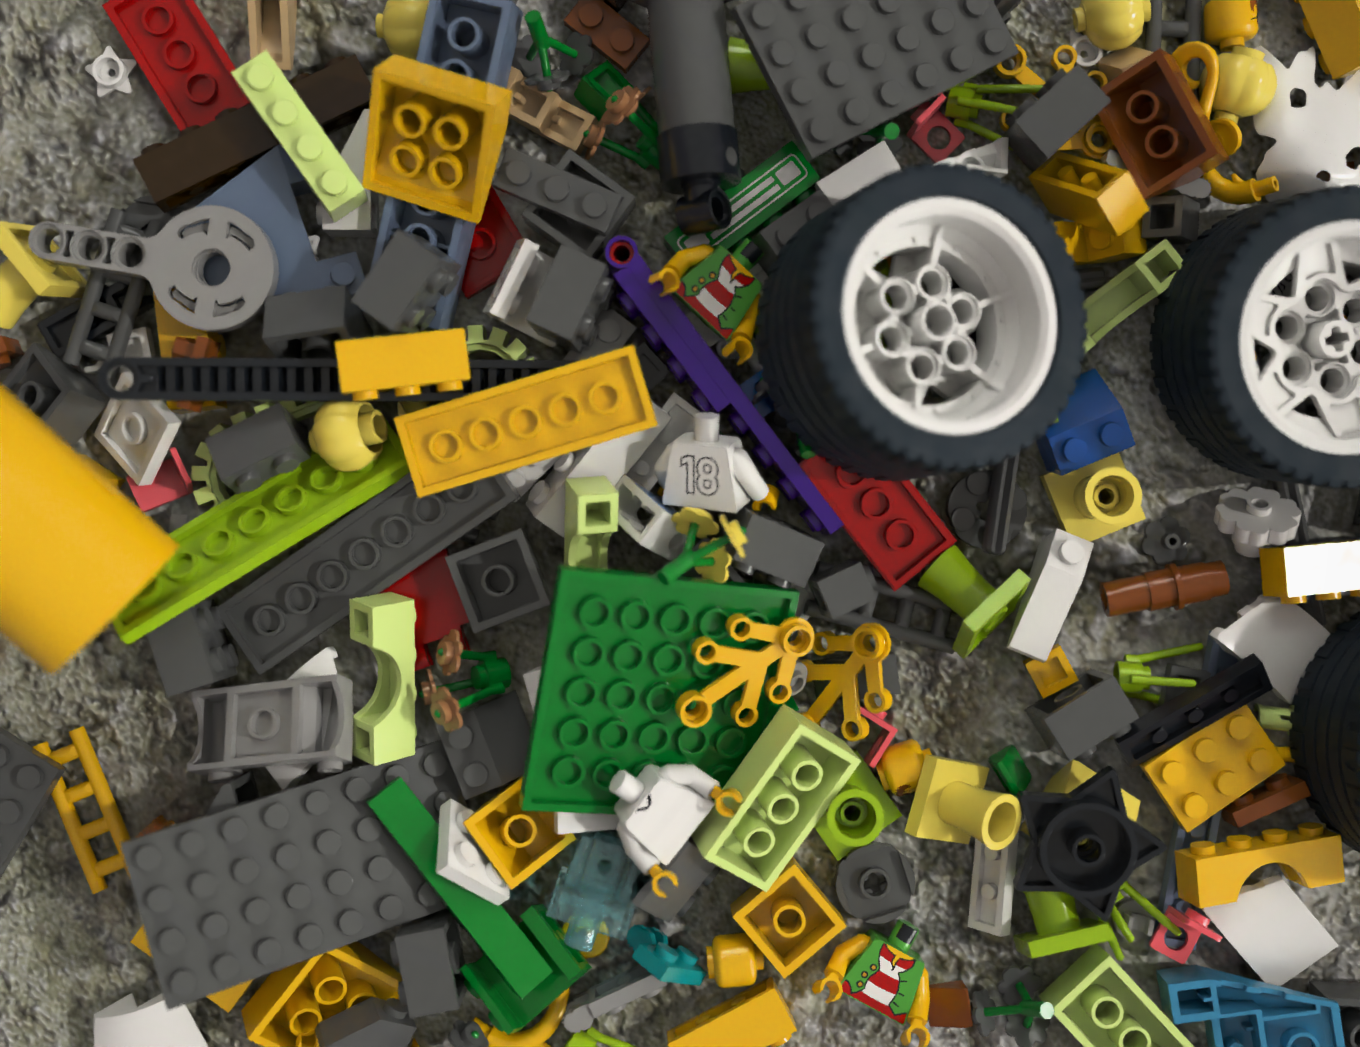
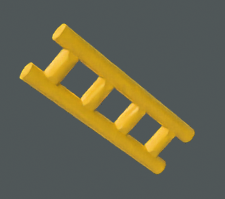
M84 726L68 732L72 744L53 752L48 741L33 746V748L61 765L79 758L88 780L67 788L61 776L51 796L91 892L95 894L108 888L104 876L125 868L129 877L120 842L129 840L131 837ZM95 795L103 817L82 825L73 803ZM110 831L118 854L98 862L89 839Z

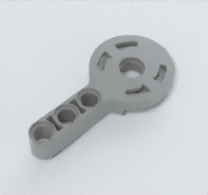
M204 205L188 209L171 219L158 234L147 238L48 221L35 225L30 231L28 238L29 247L36 256L58 265L148 280L156 298L172 317L185 325L207 332L233 331L253 322L264 312L265 300L267 297L274 296L278 284V258L268 235L257 223L244 214L224 206ZM203 221H209V223H203V224L194 226V227H192V228L189 227V228L185 229V228L188 227V226H193V225H195V224H197V223H200V222H203ZM230 224H233V225L237 226V227L240 228L242 231L238 230L237 228H235V227H233V226H230ZM60 235L61 245L57 251L52 253L50 249L51 241L55 236ZM237 239H240L243 242H245L251 249L249 250L246 245H244ZM100 241L102 252L99 257L92 260L90 250L96 242ZM141 248L143 251L142 261L137 266L132 267L130 263L131 254L136 249ZM225 256L230 264L228 277L219 285H209L203 276L205 263L211 257ZM173 298H175L176 300L182 302L186 307H188L189 309L193 310L194 313H192L191 311L187 310L185 307H183L179 302L175 301ZM242 298L244 299L236 304L224 307V305L234 303Z

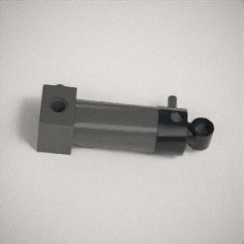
M629 0L647 8L658 126V136L656 138L661 190L670 194L684 195L677 200L675 205L676 221L684 235L692 237L727 228L732 220V209L728 196L724 191L740 184L741 178L745 176V171L740 168L738 135L734 125L724 4L733 0Z

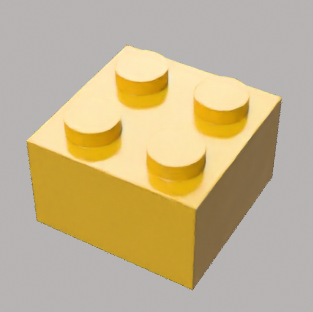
M794 857L790 859L767 892L753 885L730 904L732 917L784 979L847 927L841 913Z

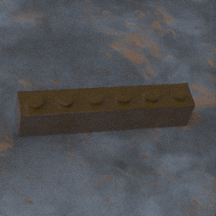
M355 54L348 58L345 56L336 57L327 62L324 69L312 75L309 73L300 74L289 81L327 136L357 122L363 110L370 109L372 85ZM248 104L238 110L237 108L223 110L216 115L214 121L204 126L194 125L187 127L178 134V138L168 143L149 145L141 151L140 156L132 160L154 202L166 213L225 185L275 146L280 145V143L268 126L261 120L252 105Z

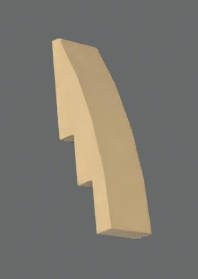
M511 66L506 88L513 90L508 118L564 149L572 150L580 156L585 147L582 145L583 133L588 130L591 123L598 124L597 118L562 100L559 94L554 91H539L537 85H525L524 80L527 78L524 77L520 70Z

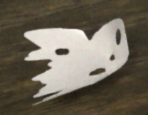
M1257 46L1255 49L1265 54L1263 61L1273 66L1277 76V88L1271 103L1257 115H1253L1257 133L1274 138L1277 141L1265 153L1264 160L1256 172L1257 181L1271 176H1275L1278 180L1279 191L1265 195L1268 202L1291 197L1298 193H1308L1329 187L1360 186V164L1356 170L1347 167L1345 158L1352 148L1360 147V69L1338 90H1335L1328 82L1322 87H1318L1314 79L1316 66L1314 47H1310L1307 51L1298 52L1290 68H1286L1264 47ZM1292 89H1301L1306 93V105L1304 107L1294 108L1291 106L1290 92ZM1320 171H1326L1330 174V180L1328 182L1322 181L1319 178L1317 179L1316 175Z

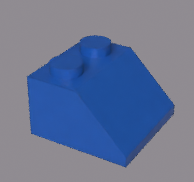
M1095 368L1080 373L1079 378L1075 379L1076 387L1072 396H1068V404L1063 412L1058 413L1059 421L1054 423L1052 427H1047V432L1040 439L1036 440L1046 470L1062 476L1136 445L1122 406Z

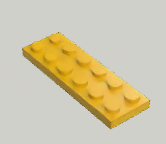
M634 345L394 418L418 498L658 426Z

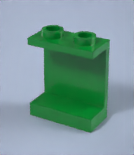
M544 904L530 906L520 915L523 921L517 926L553 972L523 999L510 990L485 955L478 961L465 964L460 968V971L466 978L464 984L467 990L475 998L482 999L490 1010L488 1017L492 1024L499 1031H505L507 1035L522 1030L592 968Z

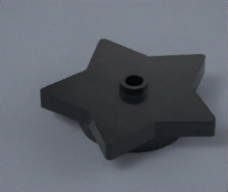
M1111 766L1105 767L1068 794L1019 791L1017 793L1031 837L1013 880V885L1019 892H1065L1076 898L1101 920L1108 921L1120 887L1128 880L1133 870L1167 850V846L1160 838L1127 816L1118 775ZM1087 839L1085 844L1078 846L1081 841Z

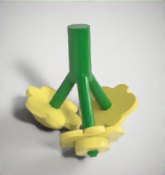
M682 508L680 513L673 514L672 521L676 523L675 528L678 532L687 535L683 552L657 571V577L661 583L669 585L683 573L694 567L697 573L702 574V579H710L718 583L726 582L729 576L728 566L731 564L732 559L730 553L725 552V545L732 542L741 558H745L746 554L742 545L748 542L745 535L746 528L740 526L737 520L729 523L723 514L720 516V521L727 534L720 538H713L709 542H702L699 545V549L693 552L696 537L703 539L707 535H716L720 527L713 521V516L703 509Z

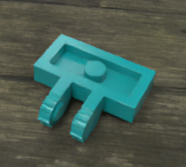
M634 924L628 930L627 944L630 945L629 947H633L635 951L632 958L655 978L662 982L701 985L708 972L696 963L699 959L696 954L680 945L677 949L669 947L667 935L656 929V927H644L643 925Z

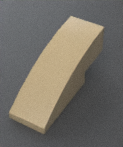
M247 0L250 60L267 50L280 70H293L297 0Z

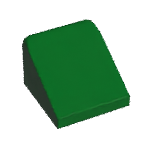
M606 60L582 77L574 92V96L599 121L607 110L606 102L615 91L626 86L634 87Z
M1008 745L990 756L988 762L1006 792L1018 798L1017 793L1026 790L1032 776L1015 746Z

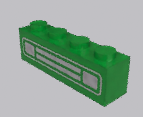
M791 140L742 177L740 184L724 191L728 196L732 209V220L727 228L688 237L677 226L664 236V245L672 256L679 250L701 244L710 246L720 245L728 252L734 253L746 238L752 241L751 237L783 216V213L794 204L797 206L816 192L814 186L821 178Z

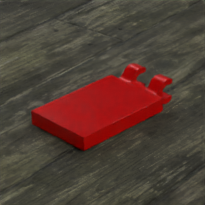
M445 548L381 592H394L414 599V608L416 610L415 648L417 652L415 671L434 665L427 644L442 639L445 635H449L452 629L459 631L463 650L471 651L462 626L469 623V619L445 557L450 556L448 548Z

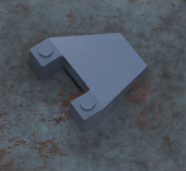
M281 144L275 146L195 206L217 205L234 209L253 220L265 231L275 248L279 264V278L274 296L283 295L287 292L321 289L326 286L346 285L353 297L365 279L356 251L316 261L295 200L296 196L312 193V190ZM203 221V222L197 223V224H195V225H193V226H188V227H186L185 229H187V228H189V227L192 228V227H194V226H197V225H200V224H203V223H209V221ZM230 224V226H233V227L237 228L238 230L242 231V230H241L240 228H238L237 226H235V225H233V224ZM237 239L244 245H246L249 250L251 249L245 242H243L240 239ZM214 256L205 263L203 276L209 285H219L228 277L230 264L226 257ZM242 298V299H240V300H238V301H236V302H234V303L227 304V305H224V306H231V305L236 304V303H238V302H240V301H242V300H244V299Z

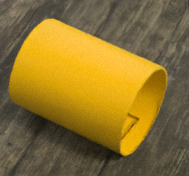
M0 384V633L49 675H52L88 643L169 560L180 545Z

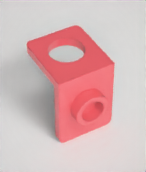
M943 93L932 104L927 101L917 108L910 117L914 123L906 134L934 163L946 159L965 139L964 134L939 111L947 98ZM939 127L947 131L949 134V144L947 147L934 149L929 145L927 135L931 129Z
M175 446L169 448L171 458L162 462L152 485L138 486L129 475L126 477L128 485L142 512L150 511L193 493L192 481Z
M860 705V713L883 727L864 758L865 763L874 769L898 729L884 720L888 714L885 711L871 713L865 705Z
M1169 905L1164 915L1177 927L1183 928L1186 933L1185 943L1177 949L1167 947L1164 937L1168 929L1159 922L1149 941V946L1180 964H1185L1201 933L1218 942L1221 941L1222 936L1208 927L1211 920L1188 907L1186 912L1183 913Z

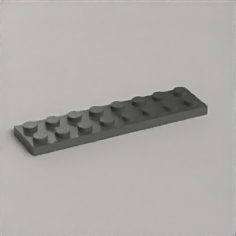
M408 473L398 482L382 491L218 606L221 620L255 670L261 675L350 614L349 599L380 594L521 496L507 475L501 473L418 498L411 473Z

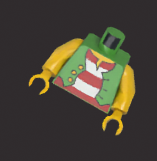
M746 238L733 254L728 252L723 246H710L707 244L679 250L662 270L649 276L648 282L650 284L659 279L663 282L664 290L659 294L660 297L672 293L719 338L727 341L731 337L732 341L722 349L724 357L730 355L735 349L739 354V361L737 362L739 366L753 355L751 341L756 330V316L760 312L758 309L759 297H761L759 292L763 285L749 271L764 253L751 240Z
M899 918L889 937L871 928L866 934H857L837 945L824 970L826 977L815 981L812 986L813 993H820L824 985H827L830 994L826 999V1004L838 1000L842 993L903 1026L907 1020L910 1027L905 1029L900 1036V1041L904 1046L910 1043L911 1032L915 1033L919 1038L918 1047H926L930 1042V1033L925 1027L930 1004L928 971L924 967L925 963L921 956L910 949L920 930L911 923Z

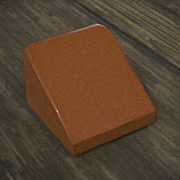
M962 980L929 985V1026L973 1027L968 989Z

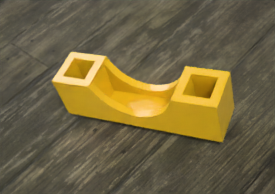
M1315 822L1298 824V829L1289 831L1278 828L1265 829L1262 831V835L1254 837L1230 835L1226 837V842L1220 843L1195 841L1190 843V848L1174 850L1178 897L1198 908L1237 902L1240 889L1247 877L1257 868L1270 863H1277L1286 879L1309 889L1345 882L1341 835L1324 829L1323 824Z

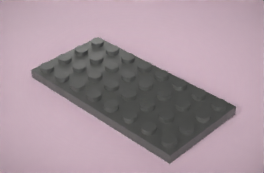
M438 740L416 747L413 756L376 766L366 763L120 842L167 1011L446 909L366 803L395 778L400 776L438 825L440 806L449 799H453L467 807L442 741Z

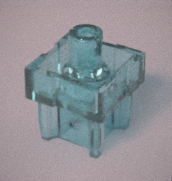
M600 831L582 832L569 868L564 866L560 868L546 916L569 923L564 943L576 950L591 952L597 933L625 941L635 910V905L631 902L638 867L625 853L621 839ZM608 860L610 864H602L600 861Z

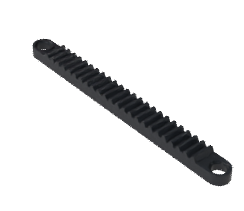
M117 357L103 363L97 376L99 387L105 395L123 401H353L352 394L344 395L341 392L337 359ZM468 360L470 381L462 382V390L438 392L437 385L421 386V394L395 397V389L378 391V399L367 401L447 402L581 360ZM118 367H126L133 374V384L126 391H117L111 385V373Z

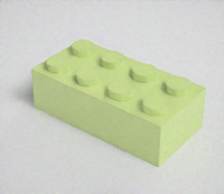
M783 704L722 789L734 788L741 793V803L731 796L723 797L724 805L732 809L735 814L731 817L721 815L717 811L715 803L691 837L704 859L767 892L862 760L844 740Z
M1093 944L1039 995L1042 1001L1050 1002L1054 1006V1015L1083 1047H1194L1115 960L1098 944Z

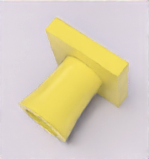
M0 221V249L7 257L0 264V327L3 329H12L24 311L38 296L82 298L87 281L75 267L58 265L36 256L31 251L28 238L30 231L34 227L33 225ZM53 239L50 244L52 253L59 249Z
M1119 452L1062 476L1052 472L1040 476L1061 530L1091 542L1146 519L1141 507L1142 489L1140 483L1132 473L1126 470ZM1099 492H1101V494H1102V501H1101V502L1099 501V498H1098Z
M926 754L905 833L918 838L969 844L970 838L973 836L988 848L1001 850L1008 846L1015 838L1021 824L1022 809L1019 800L1015 796L984 789L990 768L977 763Z

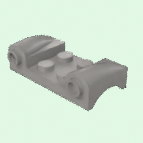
M339 674L192 691L191 700L198 719V741L195 752L187 763V771L208 776V782L214 784H226L233 779V776L241 775L242 769L306 762L317 765V771L323 773L343 771V765L352 762L353 681Z

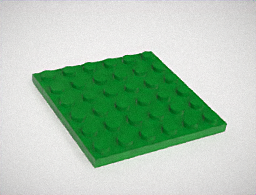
M558 564L518 803L521 810L617 815L614 808L620 797L609 790L611 780L620 770H625L637 778L644 767L649 764L660 768L666 764H692L720 783L719 788L723 789L776 715L778 704L773 703L765 695L764 685L768 679L776 676L779 658L767 667L756 708L758 710V718L752 726H739L730 714L732 705L736 701L741 700L744 682L711 705L712 715L706 724L701 727L692 728L686 726L676 714L675 706L678 698L687 691H701L737 666L717 662L709 665L701 664L692 655V644L697 638L706 636L711 638L717 645L759 651L771 642L755 638H748L745 641L733 639L726 631L727 619L735 613H742L753 622L778 626L783 620L795 617L800 592L794 587L786 589L774 585L733 581L718 583L710 579L679 576L669 585H664L658 579L657 574ZM739 622L735 626L734 632H741L745 627V622ZM711 645L704 646L700 651V656L707 655L711 650ZM781 685L774 688L773 695L780 693ZM697 701L690 702L685 710L690 711L694 709ZM749 708L743 709L739 714V718L746 717L749 714Z

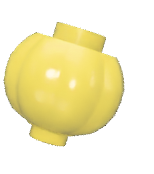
M387 0L384 12L376 15L375 29L377 37L384 38L392 55L396 54L416 61L429 0Z
M1081 0L1080 6L1073 8L1072 11L1075 32H1083L1097 48L1106 51L1125 49L1140 37L1144 22L1150 21V0Z
M1234 46L1231 53H1221L1218 55L1219 78L1211 109L1215 113L1213 120L1227 118L1237 124L1239 119L1257 115L1271 103L1277 88V76L1273 66L1263 61L1265 56L1263 52L1253 48ZM1206 66L1199 79L1201 83L1199 85V96H1201L1207 77Z
M326 401L318 408L314 416V424L309 431L308 441L311 449L318 453L328 465L342 472H351L363 469L380 456L383 450V442L386 441L388 436V428L382 413L375 410L368 401Z

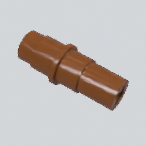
M1221 560L1179 566H1176L1175 563H1169L1165 565L1164 569L1100 582L1099 590L1104 612L1107 617L1144 610L1155 611L1171 607L1175 610H1182L1187 604L1208 601L1214 597L1228 595L1230 584L1224 563Z

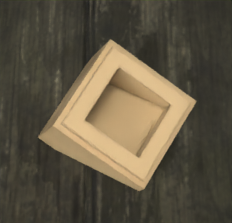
M1128 46L1125 49L1117 50L1101 58L1097 63L1099 71L1106 75L1107 81L1110 82L1153 52Z

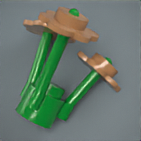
M650 85L643 91H640L637 86L634 88L626 86L615 91L606 102L607 110L598 124L591 123L588 130L583 133L582 145L588 148L585 154L586 160L593 157L597 147L601 145L634 161L644 170L650 164L659 170L656 138L658 136L657 122L640 103V100L652 89ZM627 117L643 133L636 143V147L640 152L637 153L603 137L606 125L611 123L618 125Z
M452 629L449 635H445L438 644L436 651L437 662L440 667H443V675L450 676L451 673L459 671L461 659L479 661L477 665L471 668V679L436 686L431 669H426V681L420 682L421 691L419 692V697L423 699L425 706L431 704L430 710L435 722L443 725L447 732H452L454 729L457 730L463 726L462 717L458 712L459 709L491 695L505 693V689L510 687L512 678L509 663L504 657L497 658L495 650L486 652L463 650L459 631ZM474 687L476 690L481 689L459 700L452 698L450 693Z

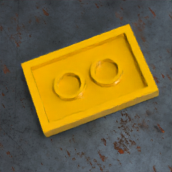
M1246 704L1141 763L1139 766L1181 829L1188 833L1277 772L1286 763Z

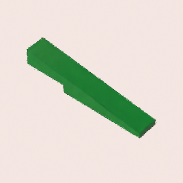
M400 776L366 802L460 927L469 934L514 994L523 999L553 972L501 904L497 906L436 873L439 825Z

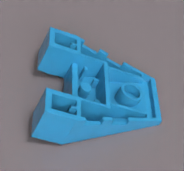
M1199 965L1156 970L1162 1010L1173 1024L1204 1021L1208 1047H1345L1339 1003L1335 1000Z

